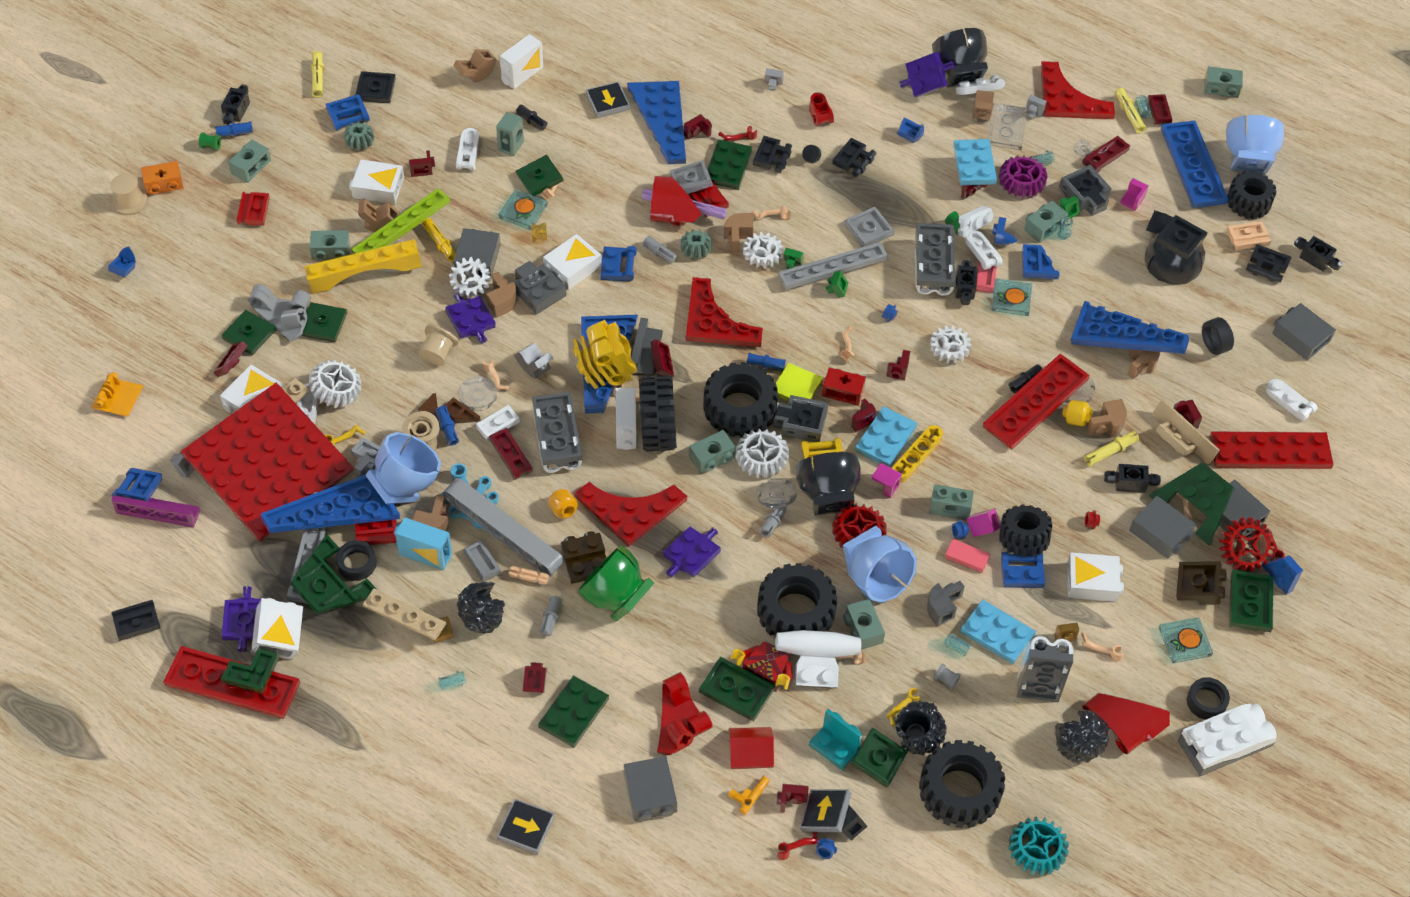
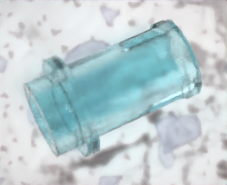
M1145 95L1136 97L1135 101L1141 118H1147L1152 114L1148 105L1149 99Z
M1048 150L1043 154L1031 156L1033 160L1038 159V163H1048L1050 165L1055 161L1053 152Z
M1069 217L1062 218L1061 225L1057 230L1059 238L1065 240L1071 236L1072 218L1070 221Z
M949 633L943 644L946 645L947 649L950 647L965 657L968 653L965 649L969 650L971 645L957 638L955 633L953 635Z
M457 670L455 674L438 678L442 691L459 685L463 687V684L467 683L464 672Z

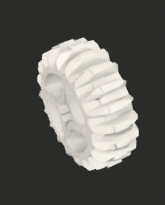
M335 359L332 362L326 360L324 363L320 362L313 368L309 375L308 387H310V393L314 394V399H320V404L325 402L327 407L331 404L335 408L338 405L344 408L346 404L350 405L358 398L362 380H360V374L356 373V368L350 369V364L344 365L343 361L338 363Z
M758 429L755 433L751 430L749 435L745 433L743 438H740L738 441L736 460H738V465L742 467L743 472L748 471L749 476L756 474L758 478L760 475H763L766 479L768 474L773 477L775 472L780 474L781 469L785 468L789 457V449L786 446V440H782L781 435L776 436L775 431L768 433V429L765 432H761Z

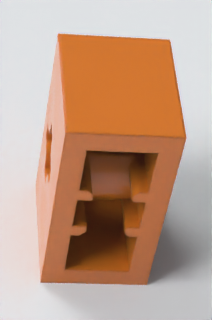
M178 161L141 167L147 195L184 189Z

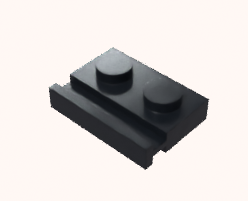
M153 599L111 612L119 641L161 628Z

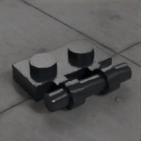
M763 136L753 159V166L770 170L771 165L776 166L775 172L781 173L787 165V158L792 153V145L786 143L785 146H781V140Z
M850 138L833 158L832 164L845 171L853 168L852 175L858 177L864 173L866 166L874 161L877 153L875 150L865 151V144ZM859 157L863 159L861 162L857 161Z
M1256 244L1250 258V262L1256 263V265L1248 263L1246 270L1252 272L1253 275L1264 276L1269 281L1281 283L1284 276L1277 274V272L1285 274L1292 257ZM1261 266L1272 269V271L1261 268Z

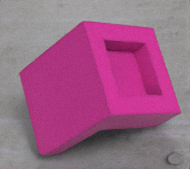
M1132 178L1120 204L1136 211L1145 199L1149 186Z
M881 463L872 475V480L884 485L883 495L891 498L900 485L902 473Z
M996 508L978 512L966 518L973 537L995 532L1001 526Z

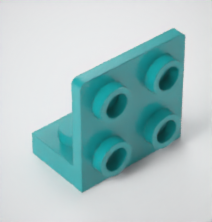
M827 709L823 727L809 741V746L843 771L853 760L860 748L862 734L856 726L844 721L839 713Z

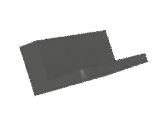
M641 317L631 356L637 368V372L634 375L653 376L655 370L650 342L654 339L661 342L663 330L648 328V318Z

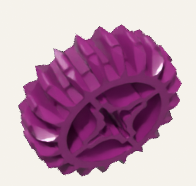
M1016 155L1015 158L1010 157L1008 160H1005L1002 167H1000L999 180L1003 190H1008V195L1013 193L1015 197L1019 195L1023 199L1024 196L1030 198L1032 195L1036 196L1042 192L1047 183L1048 173H1046L1047 171L1043 167V163H1038V159L1033 160L1031 156L1027 158L1025 155L1022 157Z

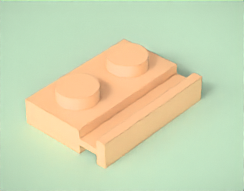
M1262 221L1228 226L1226 230L1232 245L1234 244L1235 251L1255 248L1256 244L1270 246L1271 239L1268 238L1269 234Z

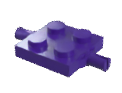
M938 52L931 53L906 63L908 78L900 81L899 84H901V88L910 85L914 97L925 95L947 86L945 71L953 69L954 64L952 61L943 64Z
M459 292L458 294L456 293L454 298L457 303L446 306L445 312L460 339L467 336H477L481 344L485 343L487 338L484 332L495 328L496 322L481 296L464 300Z
M691 526L687 528L663 551V556L673 564L666 571V574L672 578L680 570L695 577L721 552L720 546L711 541L718 534V531L712 527L706 534H702Z
M250 586L243 587L242 598L225 600L222 639L223 641H239V652H242V650L246 652L247 641L253 640L256 607L261 599L251 597L252 587Z

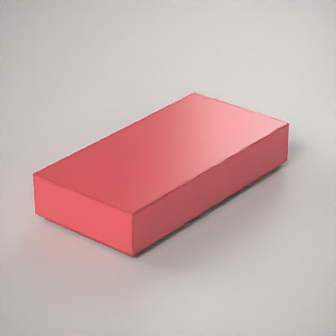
M980 261L978 262L976 291L993 293L997 267L991 266L990 269L984 270Z
M952 539L945 558L983 573L990 558V553Z

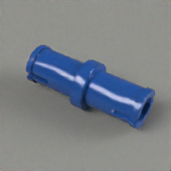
M251 121L238 124L232 122L231 125L215 126L216 135L221 137L231 135L236 137L237 134L253 133Z
M748 353L747 365L754 364L758 367H763L764 370L769 368L784 371L786 359L769 357L767 354L762 356Z
M440 406L435 409L440 422V430L443 431L448 446L456 445L459 443V439L454 429L455 423L450 418L447 406Z

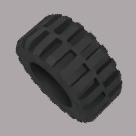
M736 362L730 363L727 367L724 365L719 368V371L715 370L706 381L703 399L705 417L710 421V425L713 428H718L719 432L724 430L731 437L737 435L743 438L744 434L749 435L751 430L756 433L760 429L763 432L766 430V426L772 424L777 412V385L772 376L767 375V371L764 369H758L757 365H747L745 362H741V364H736ZM734 393H745L754 397L757 402L747 407H737L726 402L724 398Z
M669 375L640 378L639 396L643 450L647 452L674 450L677 448L673 378Z
M789 563L785 564L783 568L777 567L773 569V574L768 573L765 576L758 592L757 615L760 618L761 626L766 627V632L769 635L774 634L776 637V633L800 630L826 632L830 630L835 619L837 596L835 586L831 585L832 580L828 576L824 577L823 571L820 569L816 571L813 569L814 566L808 564L807 566H802V563H796L791 566ZM789 594H801L810 598L816 607L804 614H794L783 609L778 601Z
M955 740L954 744L948 741L943 743L942 748L937 746L932 754L928 755L923 765L919 789L921 790V801H925L924 807L928 812L933 811L932 816L935 819H943V824L948 826L950 823L956 824V828H963V825L971 828L975 827L976 822L983 824L987 821V818H991L995 814L1005 789V773L1001 771L1002 765L1000 761H995L996 756L991 751L989 753L985 751L986 747L981 744L978 747L974 745L973 741L969 740L967 743H962V740ZM952 771L967 772L979 781L982 791L971 797L955 795L945 787L942 777Z

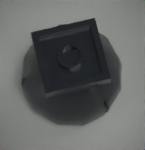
M962 28L951 31L937 38L932 43L933 53H939L943 64L950 61L954 64L953 69L945 71L948 75L946 80L947 88L955 87L960 81L975 82L976 79L983 78L988 69L987 62H984L987 57V40L983 30L965 28L964 34Z
M1175 215L1165 228L1155 234L1150 240L1144 258L1147 270L1159 281L1171 285L1188 284L1196 279L1202 271L1206 254L1202 242L1208 232Z
M829 452L803 459L796 465V478L799 487L813 501L814 516L840 512L841 508L846 509L848 504L854 507V491L861 479V466L858 457L854 453Z

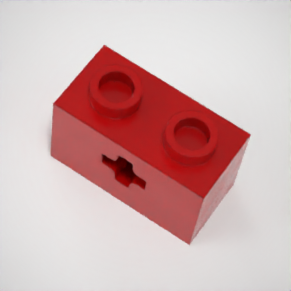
M829 367L823 384L822 397L859 406L865 388L866 377L857 373Z

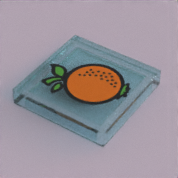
M515 189L498 216L499 219L532 230L548 206V201Z
M995 278L991 311L1029 316L1032 283Z
M1199 617L1159 625V630L1172 664L1212 656L1213 651Z

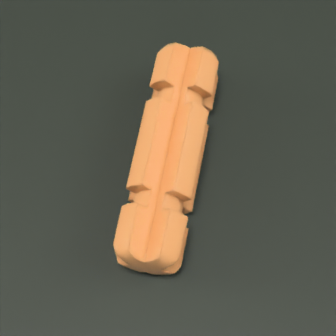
M511 566L509 570V576L513 578L519 577L521 580L538 582L543 585L548 584L549 574L539 573L538 571L525 568L520 569V567Z

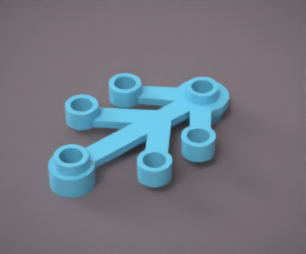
M461 463L454 464L451 467L452 478L454 480L460 478L469 485L466 479V466ZM488 476L481 477L476 491L483 495L485 490L491 487V479ZM491 491L487 494V499L496 505L499 502L497 492ZM455 506L449 508V515L452 519L461 517L472 521V525L475 528L484 529Z

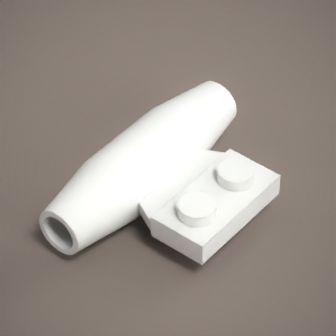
M800 630L776 633L775 649L800 655L795 666V685L837 688L839 666L835 657L860 655L861 638L823 631Z

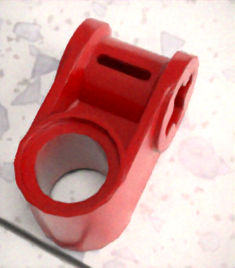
M820 92L813 93L810 97L809 112L813 118L814 125L817 127L827 122L830 124L834 123L833 111L825 95Z

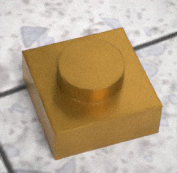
M448 616L439 618L445 621L446 625L437 639L433 640V643L454 638Z
M1078 622L1057 625L1054 633L1055 641L1058 639H1065L1069 642L1076 640L1080 630Z

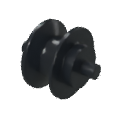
M807 145L804 147L802 157L806 162L816 163L821 158L822 153L818 146Z

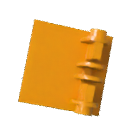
M111 372V374L107 375L91 408L128 417L144 385L119 380L118 374Z

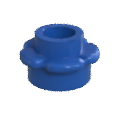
M888 304L882 317L887 322L889 319L893 321L898 313L895 310L896 305Z
M962 520L952 524V533L955 539H965L969 533L967 524L963 523Z
M820 839L817 841L816 853L823 859H830L833 854L837 853V847L830 839Z

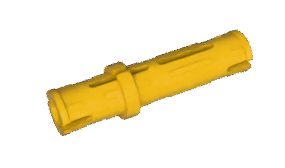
M430 217L427 218L421 225L449 262L454 261L456 251L451 246L450 240L444 237Z

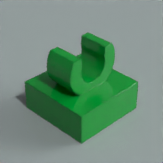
M1073 196L1069 199L1064 197L1059 200L1060 207L1068 213L1066 221L1080 214L1079 198Z
M785 248L783 255L784 260L787 261L786 269L794 268L796 264L802 265L804 261L803 252Z
M835 271L833 278L827 280L830 286H826L825 289L828 293L835 292L838 298L845 297L849 282L841 271Z

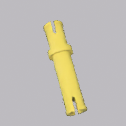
M320 51L312 53V64L310 65V70L312 71V96L316 98L323 96L324 64L322 60L323 53Z
M1118 88L1114 94L1120 103V108L1125 111L1136 133H1142L1146 130V126L1136 111L1133 100L1128 97L1124 88Z
M1132 430L1122 437L1114 438L1109 444L1088 455L1086 454L1084 456L1085 462L1090 461L1087 465L1091 467L1118 451H1124L1126 447L1139 441L1138 434L1133 436L1136 432Z

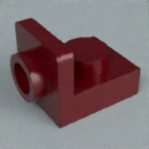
M702 114L684 123V136L687 139L697 136L700 132H703L707 137L711 136L712 124Z
M426 150L427 158L409 160L411 177L433 175L432 167H435L434 156L430 157V150Z
M903 350L902 356L897 358L896 364L888 363L887 377L905 380L911 351Z
M865 398L861 400L860 411H857L852 417L851 428L855 432L869 426L875 419L876 409Z
M1193 399L1177 402L1174 405V409L1198 429L1202 416Z
M531 662L530 666H525L524 692H545L548 668L543 667V663Z
M782 784V792L777 791L776 805H781L780 812H785L786 801L792 804L807 803L809 786Z

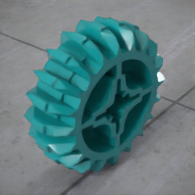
M1036 816L1033 822L1027 818L1024 823L1020 821L1017 827L1013 828V835H1010L1008 848L1010 851H1013L1011 858L1017 859L1016 866L1024 865L1022 868L1023 872L1028 868L1031 870V875H1034L1035 871H1038L1040 876H1043L1045 871L1050 875L1053 869L1058 871L1061 865L1065 863V857L1069 854V850H1067L1069 842L1065 841L1067 838L1066 834H1060L1062 831L1061 826L1054 827V821L1049 824L1046 817L1039 821ZM1029 835V842L1023 846L1022 838ZM1055 846L1056 854L1049 858L1048 850Z

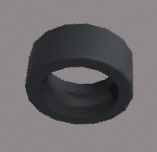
M1216 317L1203 323V341L1212 354L1220 355L1233 349V332L1225 319Z
M352 540L339 548L336 554V563L340 574L345 579L361 581L368 578L374 572L376 556L372 546L367 542ZM363 553L368 556V562L360 568H349L344 564L345 558L350 554Z
M1203 677L1191 685L1186 700L1189 709L1194 715L1207 720L1225 712L1229 704L1230 695L1222 682L1211 677ZM1199 690H1210L1219 697L1220 705L1216 708L1203 706L1197 700L1196 693Z

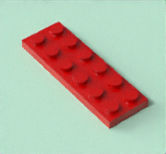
M1060 353L984 421L983 428L1012 450L1089 380L1090 375Z
M1211 431L1209 435L1210 442L1219 449L1214 458L1215 468L1332 469L1334 465L1327 432Z
M180 646L163 681L165 686L278 718H285L301 683L299 678L273 671L263 694L222 682L221 678L231 659Z

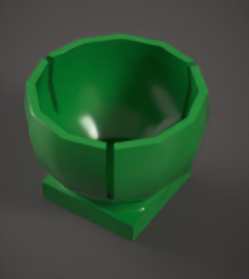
M622 545L618 546L601 563L603 567L598 566L577 590L580 597L594 608L612 610L613 613L610 617L615 621L628 614L654 584L649 577L645 580L642 579L638 561Z

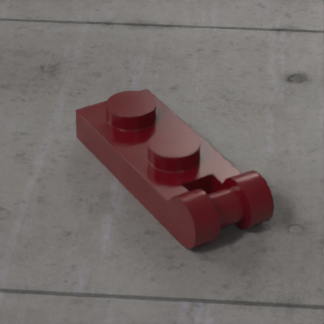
M1116 136L1087 155L1082 160V164L1085 166L1091 165L1099 173L1103 167L1128 152L1130 145L1119 136Z
M507 428L489 435L490 442L509 469L514 480L520 478V475L524 473L529 474L533 472L531 464ZM521 463L522 466L518 468L515 466L516 464Z

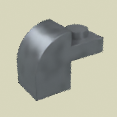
M535 342L514 355L522 369L532 378H538L551 369L548 362L553 357L549 352L543 355Z
M961 581L954 584L949 583L944 588L937 583L931 589L927 611L937 627L955 618L957 607L953 601L963 596L965 588Z

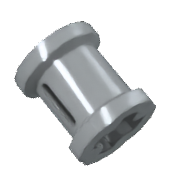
M942 663L933 680H939L949 686L950 690H953L961 674L954 673Z

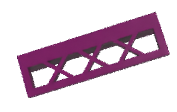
M113 495L111 500L116 514L193 528L200 513L198 506L150 498L147 502Z

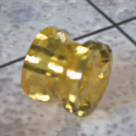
M546 222L540 225L531 223L532 241L535 242L538 239L547 241Z

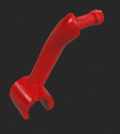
M748 126L746 133L724 135L722 132H719L718 135L724 138V141H736L744 138L754 140L757 138V130L752 132V126Z
M1275 541L1270 543V546L1275 548L1272 550L1273 553L1270 561H1273L1274 557H1285L1284 552L1278 549Z
M812 832V838H803L790 844L780 843L778 849L785 852H778V858L785 860L789 857L790 850L805 845L817 844L819 840L817 839L818 832Z

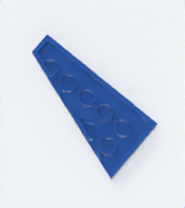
M679 81L627 83V89L633 95V100L637 103L639 111L649 130L651 129L653 137L658 142L667 163L686 164Z
M1087 301L1083 303L1071 337V344L1180 354L1186 353L1189 343V335L1169 328L1164 330L1158 328L1157 324H1146L1141 319L1117 311L1109 312L1105 310V307H1094Z
M638 314L581 316L582 336L589 342L586 333L588 327L605 320L608 325L616 322L620 333L630 342L638 320ZM583 374L585 414L604 413L614 386L610 385L604 377L606 385L601 386L597 380L598 388L594 389L591 383L588 384L586 382L585 375Z
M366 475L263 512L261 513V519L269 533L396 520L400 519V513L393 503L386 504Z

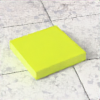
M788 363L776 382L778 397L789 401L790 395L812 399L821 385L823 377Z

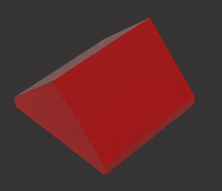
M771 727L728 729L731 769L774 768V736Z

